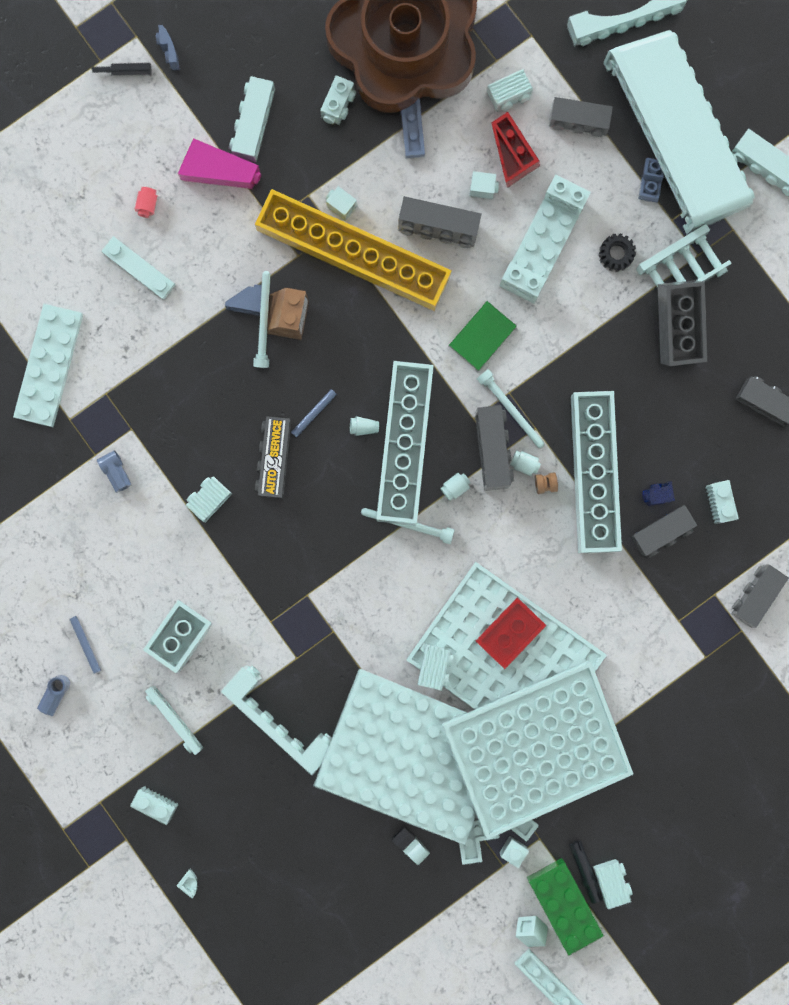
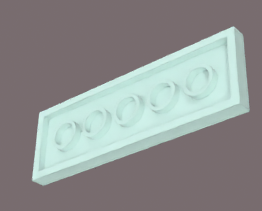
M43 304L14 418L54 427L83 318L81 312Z

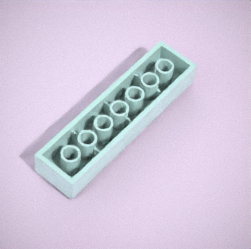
M394 361L377 522L417 525L433 365Z
M614 391L574 392L571 395L578 553L622 551Z

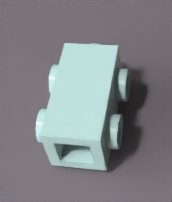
M337 75L335 76L320 110L321 117L325 122L339 125L342 119L345 120L349 110L347 108L349 101L353 102L356 95L354 82Z

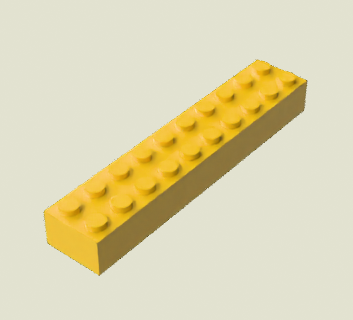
M271 189L255 222L258 232L435 311L451 277L452 270L273 189Z

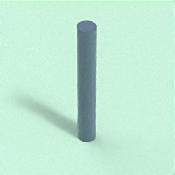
M331 389L291 433L297 438L337 394Z
M77 616L70 618L69 620L93 673L101 671Z

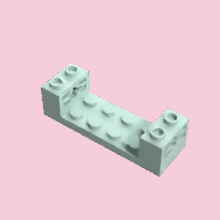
M555 174L541 206L501 280L500 287L535 303L591 193L590 191Z
M246 665L242 667L221 692L312 775L323 763L332 737L327 733L325 735L320 733L304 750L302 748L304 745L297 738L292 739L287 735L289 731L283 725L277 726L272 721L274 717L266 710L262 712L258 708L259 704L252 697H246L262 678L259 676L261 673L254 666Z

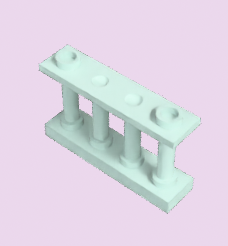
M705 224L642 262L636 270L639 275L645 272L647 275L649 274L658 287V284L664 283L656 271V266L660 263L667 265L677 282L686 281L673 261V255L678 252L680 255L683 254L697 276L698 281L705 282L715 275L717 277L722 276L728 272L727 267L731 262L729 260L724 264L720 263L706 241V235L710 229ZM694 242L700 245L715 268L706 275L689 250V246Z

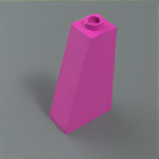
M194 138L178 171V175L183 181L253 189L254 184H258L261 178L258 165Z

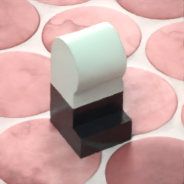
M405 824L392 837V842L417 865L430 854L428 849Z

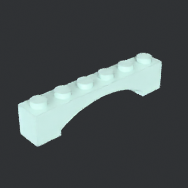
M651 0L637 10L616 16H595L585 11L570 16L567 27L574 46L580 44L584 46L594 39L599 38L601 40L607 38L612 33L625 32L629 27H640L647 21L660 20L667 14H678L683 10L687 0Z

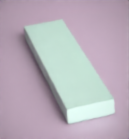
M529 948L515 962V965L554 1005H584Z

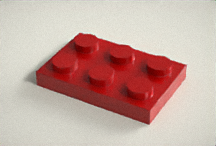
M516 597L475 641L499 665L506 669L547 625Z

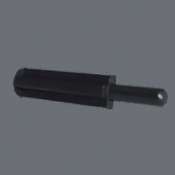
M112 63L109 67H92V72L111 73V75H151L152 66L151 63Z

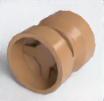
M555 472L548 473L545 476L542 474L535 475L537 494H544L546 491L558 492Z

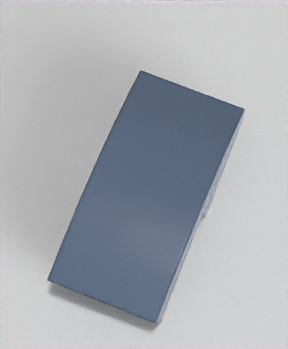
M158 25L159 33H156L157 45H160L162 51L165 52L166 63L170 64L171 69L180 70L173 42L164 26Z
M646 158L638 196L640 200L656 203L659 200L664 173L657 159Z

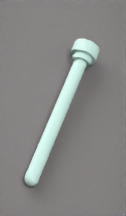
M264 271L262 274L258 354H256L253 362L254 367L268 368L270 360L268 355H266L270 272Z
M489 369L477 378L479 383L489 387L538 448H542L544 442L493 381V373Z
M367 508L361 510L363 516L377 519V511ZM391 523L440 537L443 543L450 545L455 529L448 527L441 530L417 523L416 526Z

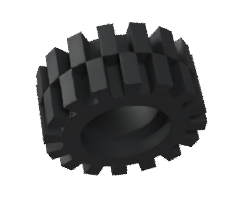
M621 233L619 235L612 234L611 237L608 236L599 249L600 262L604 263L603 267H608L609 271L615 270V272H619L631 265L636 256V246H633L634 241L632 239L628 240L629 236L623 237ZM613 246L623 248L625 255L622 259L616 260L612 258L610 249Z

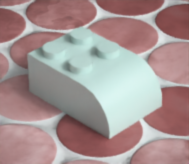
M178 600L143 651L173 672L179 673L209 631L212 623Z

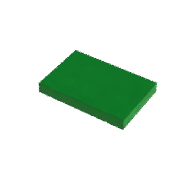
M486 301L453 339L449 347L479 371L515 330L517 325Z

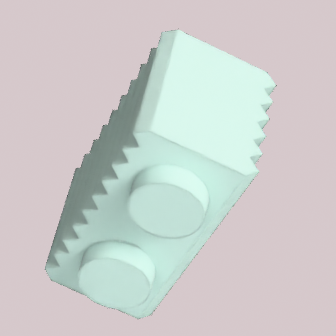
M523 69L487 86V93L496 112L500 110L507 111L517 102L524 103L528 101L533 92V88Z
M209 477L206 478L200 485L202 487L198 493L193 492L187 498L188 503L186 506L203 522H206L232 495L215 477L211 479Z
M722 481L706 486V492L709 493L707 496L709 497L710 508H712L711 512H713L712 516H714L713 519L715 520L714 523L719 524L739 519L730 481Z
M426 645L418 685L441 691L443 686H447L449 675H446L447 666L451 667L454 656L450 655L451 650Z
M146 786L138 790L130 807L167 825L178 807V802L175 803L171 799H167V797L164 798L163 795L160 796V793L157 794V792H153L149 788L146 789Z
M614 859L593 866L607 909L631 902L630 895L633 894L629 883L625 884L623 876L626 875V871L622 863L619 864Z

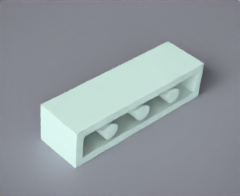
M251 76L249 83L246 82L245 100L240 103L239 113L241 115L240 119H237L235 122L234 131H236L235 138H231L229 147L233 155L244 160L257 161L275 91L273 81Z
M748 129L731 153L735 154L738 162L746 164L752 172L762 175L769 184L778 186L785 195L789 196V156Z

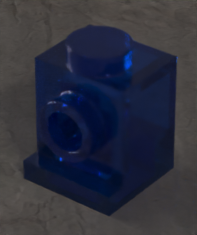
M672 481L664 483L663 487L662 483L650 485V489L643 490L642 496L644 502H647V506L675 501Z

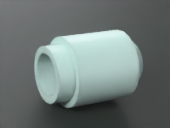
M516 451L510 465L515 470L532 476L533 473L537 474L541 463L538 462L539 458L523 451Z
M457 473L443 483L444 486L440 489L445 497L451 501L452 499H457L470 489L468 484L471 482L464 473L462 475Z

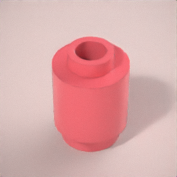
M141 187V190L138 191L134 210L138 212L139 216L149 218L150 215H154L158 197L155 189Z

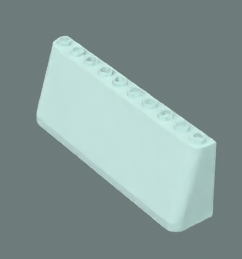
M668 30L609 50L604 65L607 72L613 70L612 75L617 76L682 210L681 217H685L687 223L683 225L686 235L705 224L708 226L750 207L755 196L753 190L746 183L744 172L740 171L737 165L738 161L735 154L731 153L729 149L728 139L726 136H723L718 119L714 118L712 114L711 104L703 96V88L697 83L693 68L689 67L686 61L685 51L680 49L676 33Z

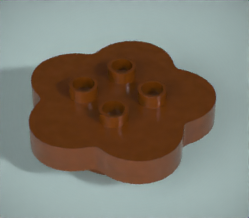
M339 0L331 8L326 19L327 45L335 60L354 72L356 86L362 99L370 107L378 111L391 113L404 110L413 105L422 96L448 98L465 89L473 76L476 52L469 34L475 23L477 0Z

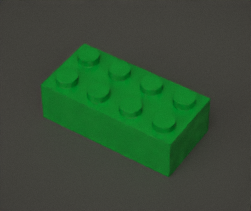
M562 858L527 877L568 956L604 937Z

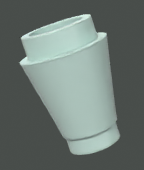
M357 416L350 419V434L359 436L379 432V421Z

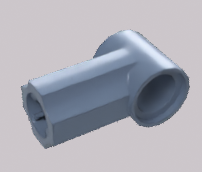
M115 450L97 459L99 467L107 475L116 493L132 485L122 467V460Z
M58 675L50 679L37 707L40 712L54 716L65 692L70 688V680L67 676ZM56 680L62 682V690L56 688Z

